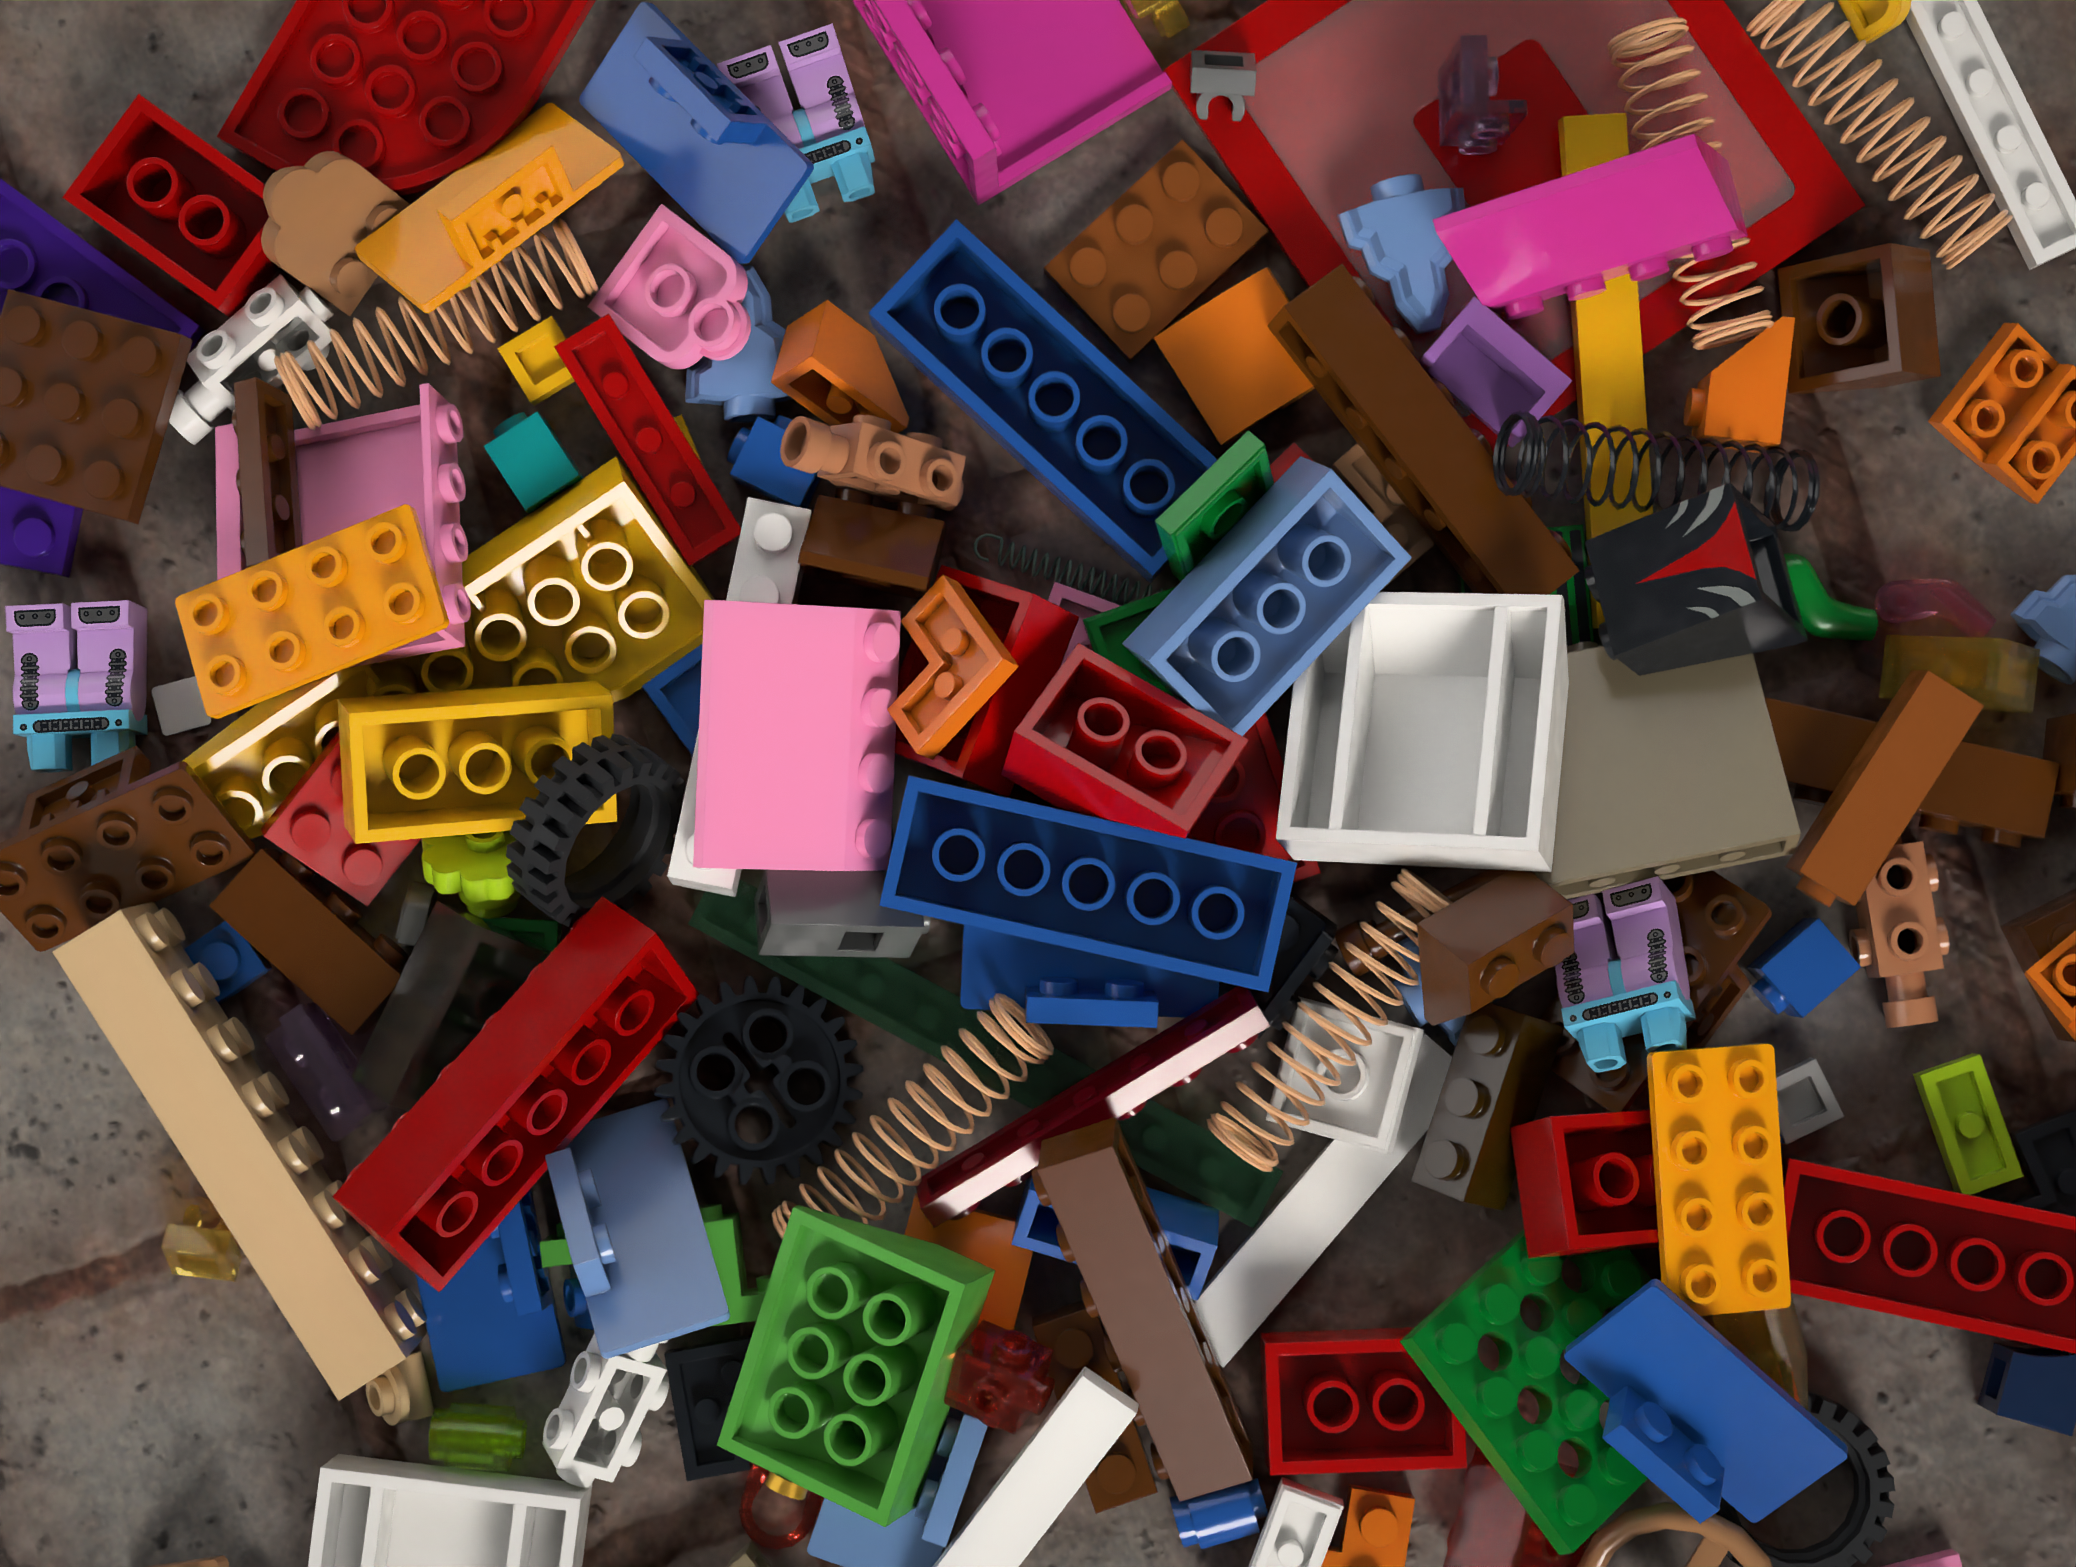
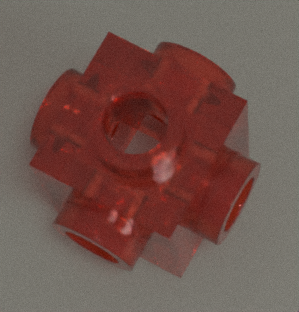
M983 1319L957 1349L944 1404L978 1418L987 1426L1000 1428L1015 1435L1031 1413L1040 1416L1050 1400L1055 1380L1047 1376L1054 1350L1032 1341L1029 1336L1022 1332L1007 1330Z

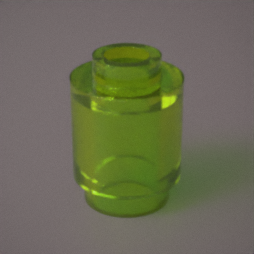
M452 1402L449 1408H435L429 1430L430 1460L444 1461L446 1468L508 1472L513 1459H523L527 1440L526 1420L517 1419L515 1406Z

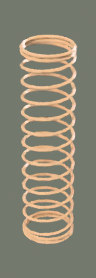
M1806 0L1772 1L1746 27V31L1751 32L1750 36L1756 37L1773 25L1763 37L1760 44L1761 49L1773 48L1803 29L1779 56L1776 62L1777 68L1783 69L1820 47L1795 75L1792 81L1793 87L1806 85L1840 63L1812 93L1808 100L1809 106H1816L1825 102L1857 81L1828 112L1824 119L1825 125L1837 123L1878 96L1845 130L1840 138L1841 144H1848L1894 115L1858 153L1856 157L1857 163L1870 160L1914 131L1875 171L1872 176L1873 182H1879L1930 150L1891 190L1888 195L1889 201L1901 198L1947 168L1908 208L1904 214L1905 220L1917 217L1966 185L1921 231L1920 239L1929 238L1982 204L1936 252L1935 257L1943 258L1942 264L1946 265V269H1952L2012 220V215L2008 214V210H2002L1991 220L1955 242L1992 204L1995 199V193H1988L1935 226L1975 186L1979 180V174L1967 176L1919 207L1960 165L1963 156L1955 155L1902 189L1946 143L1947 137L1941 135L1884 172L1928 126L1931 118L1925 116L1876 149L1867 153L1914 104V97L1903 100L1859 131L1850 135L1898 85V78L1887 81L1863 99L1833 117L1852 95L1880 68L1882 59L1873 61L1828 93L1817 98L1829 83L1866 46V40L1857 42L1829 63L1800 80L1825 51L1850 27V21H1844L1812 45L1784 61L1800 41L1834 8V2H1828L1798 25L1767 43L1781 25Z
M1681 17L1663 18L1636 26L1611 39L1606 47L1609 50L1608 55L1612 57L1610 62L1616 67L1628 69L1620 77L1617 86L1623 91L1637 92L1628 99L1624 110L1631 115L1644 116L1635 123L1631 134L1638 139L1651 140L1642 147L1641 151L1651 148L1670 137L1710 126L1716 120L1712 117H1705L1666 132L1649 134L1637 132V129L1654 117L1696 105L1705 101L1709 96L1706 93H1698L1655 109L1634 110L1630 108L1637 99L1653 90L1675 86L1690 81L1701 74L1702 71L1695 68L1676 73L1651 85L1626 86L1623 84L1630 75L1643 67L1666 63L1686 56L1694 50L1695 47L1688 44L1666 50L1640 62L1623 63L1616 60V58H1628L1649 53L1676 42L1689 29L1686 25L1687 21ZM1664 31H1668V32L1663 33V34H1661V35H1659V36H1656V37H1653V38H1651V39L1642 41V40H1644V39H1646V38H1649V37H1651V36H1653V35H1656V34H1658V33H1661V32H1664ZM1713 141L1707 144L1714 150H1717L1723 143ZM1744 237L1732 241L1733 249L1748 244L1751 239ZM1693 253L1679 257L1691 259L1677 267L1672 277L1680 282L1701 281L1687 289L1679 301L1688 306L1708 305L1693 314L1686 323L1692 329L1704 330L1691 339V342L1694 343L1693 348L1706 350L1731 344L1760 334L1765 329L1771 328L1775 322L1771 321L1773 316L1770 315L1771 311L1769 310L1725 321L1703 324L1692 323L1699 317L1725 304L1760 293L1765 287L1760 285L1720 297L1687 300L1685 298L1693 292L1722 278L1753 269L1758 263L1752 261L1714 273L1679 276L1678 274L1699 262L1694 261Z
M560 218L558 222L554 221L552 226L563 249L571 273L548 238L540 231L534 234V242L549 285L521 244L512 250V254L528 299L504 262L501 260L497 263L534 320L539 322L541 314L519 253L532 270L553 305L558 310H563V302L541 241L580 299L585 300L586 294L592 297V293L597 294L599 290L566 222ZM494 264L491 266V270L507 313L482 274L477 277V280L512 331L518 332L519 327L497 265ZM474 279L470 282L485 325L463 291L460 290L456 294L486 339L495 344L496 334ZM399 295L398 304L420 360L419 363L386 312L382 308L376 307V317L398 375L363 323L358 318H353V327L376 387L365 374L340 334L331 328L330 337L348 380L353 398L344 388L317 345L308 339L307 347L324 387L331 410L316 392L289 351L285 350L284 353H280V357L275 355L274 363L281 379L309 429L315 431L316 427L321 428L322 422L307 390L329 418L336 420L338 416L336 402L323 368L345 400L352 407L360 408L359 392L345 355L373 395L382 398V383L366 341L395 383L405 387L406 378L388 328L417 371L424 376L428 375L427 361L409 314L439 359L444 364L450 365V352L434 310L428 314L442 351L409 301ZM454 295L450 298V302L464 338L443 306L440 305L436 309L461 347L467 353L472 354L474 350L473 343Z
M1401 869V874H1397V879L1400 883L1396 881L1391 882L1392 888L1424 918L1431 915L1423 907L1436 913L1453 903L1408 869ZM1375 902L1377 909L1419 947L1418 937L1410 930L1412 929L1417 932V925L1382 902ZM1360 922V927L1394 957L1412 979L1391 970L1350 942H1344V947L1366 965L1391 990L1397 1000L1368 986L1334 962H1328L1334 972L1343 978L1372 1006L1382 1020L1360 1011L1320 983L1313 982V987L1340 1009L1361 1031L1366 1040L1360 1039L1337 1027L1303 1002H1297L1298 1007L1308 1014L1337 1041L1351 1061L1333 1054L1307 1038L1289 1023L1282 1022V1027L1301 1041L1328 1068L1335 1081L1305 1067L1287 1055L1274 1043L1266 1042L1267 1047L1286 1061L1312 1087L1320 1100H1315L1301 1094L1277 1079L1259 1063L1251 1062V1067L1280 1089L1296 1106L1305 1120L1296 1119L1264 1101L1240 1081L1235 1082L1236 1087L1242 1093L1259 1104L1275 1119L1285 1131L1289 1140L1278 1138L1256 1126L1225 1101L1220 1102L1222 1109L1241 1124L1248 1127L1261 1142L1237 1123L1219 1113L1210 1114L1211 1118L1206 1119L1208 1128L1225 1146L1261 1171L1271 1172L1273 1167L1279 1164L1278 1153L1269 1140L1284 1146L1294 1144L1293 1133L1284 1120L1299 1126L1310 1124L1309 1114L1299 1100L1314 1106L1325 1104L1324 1094L1313 1079L1330 1086L1341 1084L1339 1073L1327 1058L1346 1066L1357 1064L1354 1052L1341 1036L1358 1045H1372L1370 1033L1356 1016L1378 1026L1388 1025L1386 1014L1369 994L1394 1006L1404 1004L1401 993L1382 972L1410 986L1419 985L1418 975L1398 952L1420 963V956L1399 945L1366 922Z
M995 993L994 998L989 1000L990 1009L1007 1033L1025 1050L1039 1059L1028 1056L1017 1049L1004 1030L983 1011H977V1018L998 1042L1014 1054L1022 1069L1023 1074L1021 1077L1001 1068L986 1047L972 1033L964 1028H959V1036L968 1048L997 1072L1005 1089L1003 1094L996 1093L985 1087L969 1065L955 1051L947 1046H941V1053L946 1061L965 1080L981 1092L987 1105L985 1112L966 1104L957 1089L937 1068L929 1063L923 1064V1070L931 1082L945 1096L964 1110L969 1121L968 1129L960 1128L949 1122L936 1102L915 1082L909 1080L905 1082V1088L916 1103L936 1121L946 1127L951 1137L950 1146L946 1147L933 1141L920 1121L900 1101L894 1098H888L887 1105L896 1118L915 1136L929 1145L934 1158L932 1164L916 1159L900 1135L881 1117L876 1115L870 1116V1123L877 1134L894 1151L912 1163L916 1172L914 1181L899 1177L889 1160L871 1140L861 1133L853 1132L852 1140L862 1155L883 1174L894 1180L899 1193L896 1198H890L881 1194L870 1175L852 1156L843 1150H835L834 1157L844 1172L866 1192L877 1198L881 1207L879 1215L874 1216L864 1212L859 1201L847 1185L828 1168L818 1166L817 1175L826 1189L849 1210L858 1214L864 1224H868L867 1219L874 1221L884 1219L886 1216L885 1202L901 1203L904 1198L903 1185L918 1186L920 1184V1167L935 1169L938 1166L939 1156L937 1149L941 1151L955 1150L957 1147L955 1132L959 1134H972L974 1131L972 1114L987 1117L991 1115L992 1104L989 1096L995 1099H1008L1010 1087L1007 1078L1019 1082L1027 1080L1028 1070L1025 1061L1032 1064H1044L1048 1060L1049 1055H1053L1054 1047L1045 1031L1038 1023H1026L1025 1010L1008 996ZM1008 1013H1010L1024 1026V1028L1028 1031L1030 1036L1013 1020V1018ZM898 1109H900V1110L912 1121V1123H913L916 1127H914V1126L901 1114V1112H900ZM879 1125H881V1126L896 1140V1142H897L900 1146H898V1145L881 1129V1127H880ZM859 1140L866 1144L877 1155V1157L881 1160V1162L884 1165H882L878 1160H876L867 1151V1149ZM842 1157L846 1159L862 1175V1177L866 1180L867 1183L860 1179L848 1167V1165L845 1163ZM824 1174L831 1178L843 1190V1192L848 1196L851 1202H849L845 1197H843L830 1184V1182L827 1180ZM800 1184V1194L811 1209L822 1211L812 1201L806 1190L814 1195L830 1214L839 1216L828 1200L816 1189L807 1184ZM783 1201L782 1205H778L772 1212L773 1225L782 1240L787 1227L782 1215L789 1220L792 1208L797 1206L790 1201Z

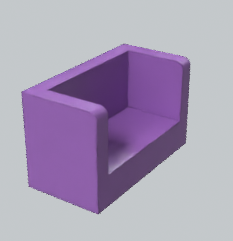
M1475 296L1419 360L1420 365L1430 377L1441 381L1453 398L1497 436L1505 420L1514 412H1529L1539 420L1572 382L1567 375L1488 307L1482 305ZM1522 419L1515 424L1510 434L1508 445L1511 448L1527 434L1526 426Z

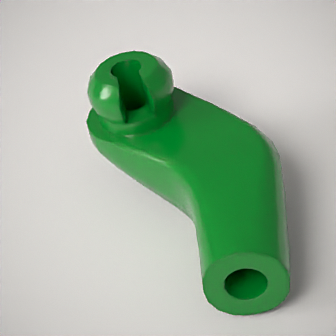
M1784 553L1804 628L1810 634L1830 639L1873 640L1878 627V615L1875 610L1846 604L1830 597L1808 559L1799 554Z

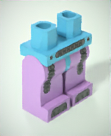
M833 23L778 42L801 109L794 111L771 45L717 64L718 69L814 165L813 172L784 212L789 223L813 216L820 211L811 184L835 176L843 202H853L875 193L871 163L875 162V157Z
M129 600L71 603V607L63 603L5 606L6 632L12 633L15 671L13 702L16 715H13V734L27 738V752L32 771L40 773L73 771L72 738L91 737L92 766L136 746L135 735H148L147 715H144L147 697V608Z
M1659 876L1602 891L1604 905L1594 893L1569 900L1573 904L1575 952L1555 966L1557 989L1562 1005L1561 1012L1564 1027L1579 1042L1586 1063L1597 1073L1618 1069L1627 1063L1623 1037L1643 1033L1648 1053L1687 1049L1686 1022L1696 1020L1693 1001L1690 999L1689 980L1676 899Z

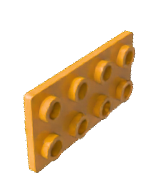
M547 103L523 120L501 142L482 156L456 170L358 243L354 249L363 263L424 313H430L442 303L452 298L454 294L491 266L501 261L508 253L541 228L551 223L557 216L591 190L601 185L603 181L624 166V161L618 150L555 104Z
M408 504L401 505L178 596L175 600L205 712L208 716L215 719L240 711L443 630L449 625L448 614L417 511Z
M1760 1043L1648 1053L1647 1072L1661 1282L1700 1316L1788 1308L1791 1304L1774 1047L1771 1044Z

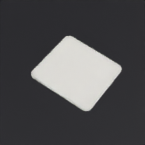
M196 676L160 685L152 689V696L163 735L168 736L211 723V717L206 714Z

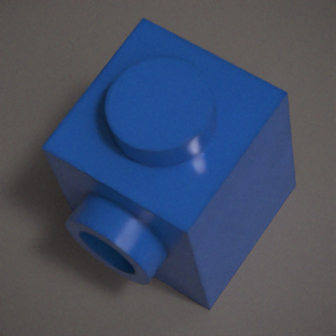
M778 415L773 424L758 416L752 430L745 427L741 428L730 448L727 461L734 464L730 475L736 483L777 503L807 509L822 478L817 477L818 471L809 474L787 467L782 462L780 454L781 442L784 432L792 420Z

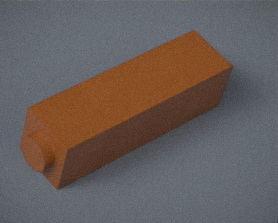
M1911 670L1800 842L1795 854L1791 856L1785 867L1801 877L1796 888L1830 908L1835 899L1855 906L1984 705L1929 670Z

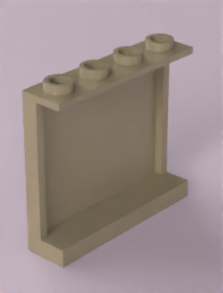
M1580 642L1567 647L1569 687L1552 872L1532 871L1533 874L1563 897L1570 899L1600 893L1607 889L1657 876L1661 880L1795 854L1801 832L1753 653L1639 676L1618 659L1612 660L1604 647L1598 646L1595 642Z

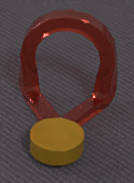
M753 1463L745 1483L739 1508L742 1527L750 1539L762 1547L777 1550L792 1547L808 1534L819 1515L824 1497ZM764 1482L773 1491L789 1498L803 1500L808 1493L802 1520L797 1528L788 1534L779 1536L768 1534L760 1529L754 1521L752 1513L753 1501Z

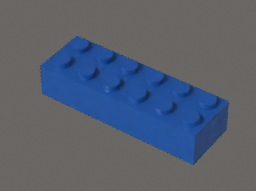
M956 219L870 310L869 317L872 327L1151 584L1169 564L1155 520L1201 477L1217 459Z
M908 775L879 906L1269 992L1297 863L1190 838L1184 839L1119 822Z

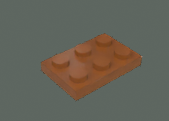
M1182 139L1044 267V273L1130 364L1154 341L1155 336L1170 327L1266 238L1269 230Z

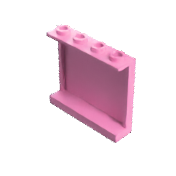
M429 383L419 385V405L322 424L321 428L316 427L315 431L309 429V427L294 430L302 546L401 505L408 504L417 511L449 618V625L443 630L347 668L465 646L464 622H468L470 619L471 607L462 580V561H465L468 557V543L465 532L460 525L459 502L465 499L466 486L463 473L458 466L457 442H460L463 438V423L457 407L454 404H450ZM233 424L215 427L217 580L248 568L246 567V558L240 544V536L244 527L242 497L236 484L239 454L238 439Z

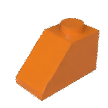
M829 300L824 301L787 326L771 379L773 385L829 426L852 423L855 415H869L890 421L892 423L890 431L899 433L907 428L909 416L875 335Z
M1782 316L1771 328L1765 329L1698 382L1697 388L1689 389L1684 407V425L1692 427L1691 436L1697 438L1698 441L1703 438L1712 437L1721 444L1734 440L1742 444L1743 447L1754 443L1765 449L1780 445L1795 318ZM1704 444V445H1701V446H1707V447H1715V448H1717L1716 446H1714V445H1712V444ZM1734 447L1724 448V449L1738 450V449H1736V448H1734ZM1749 450V451H1747V452L1760 453V452H1758V451H1756V450Z

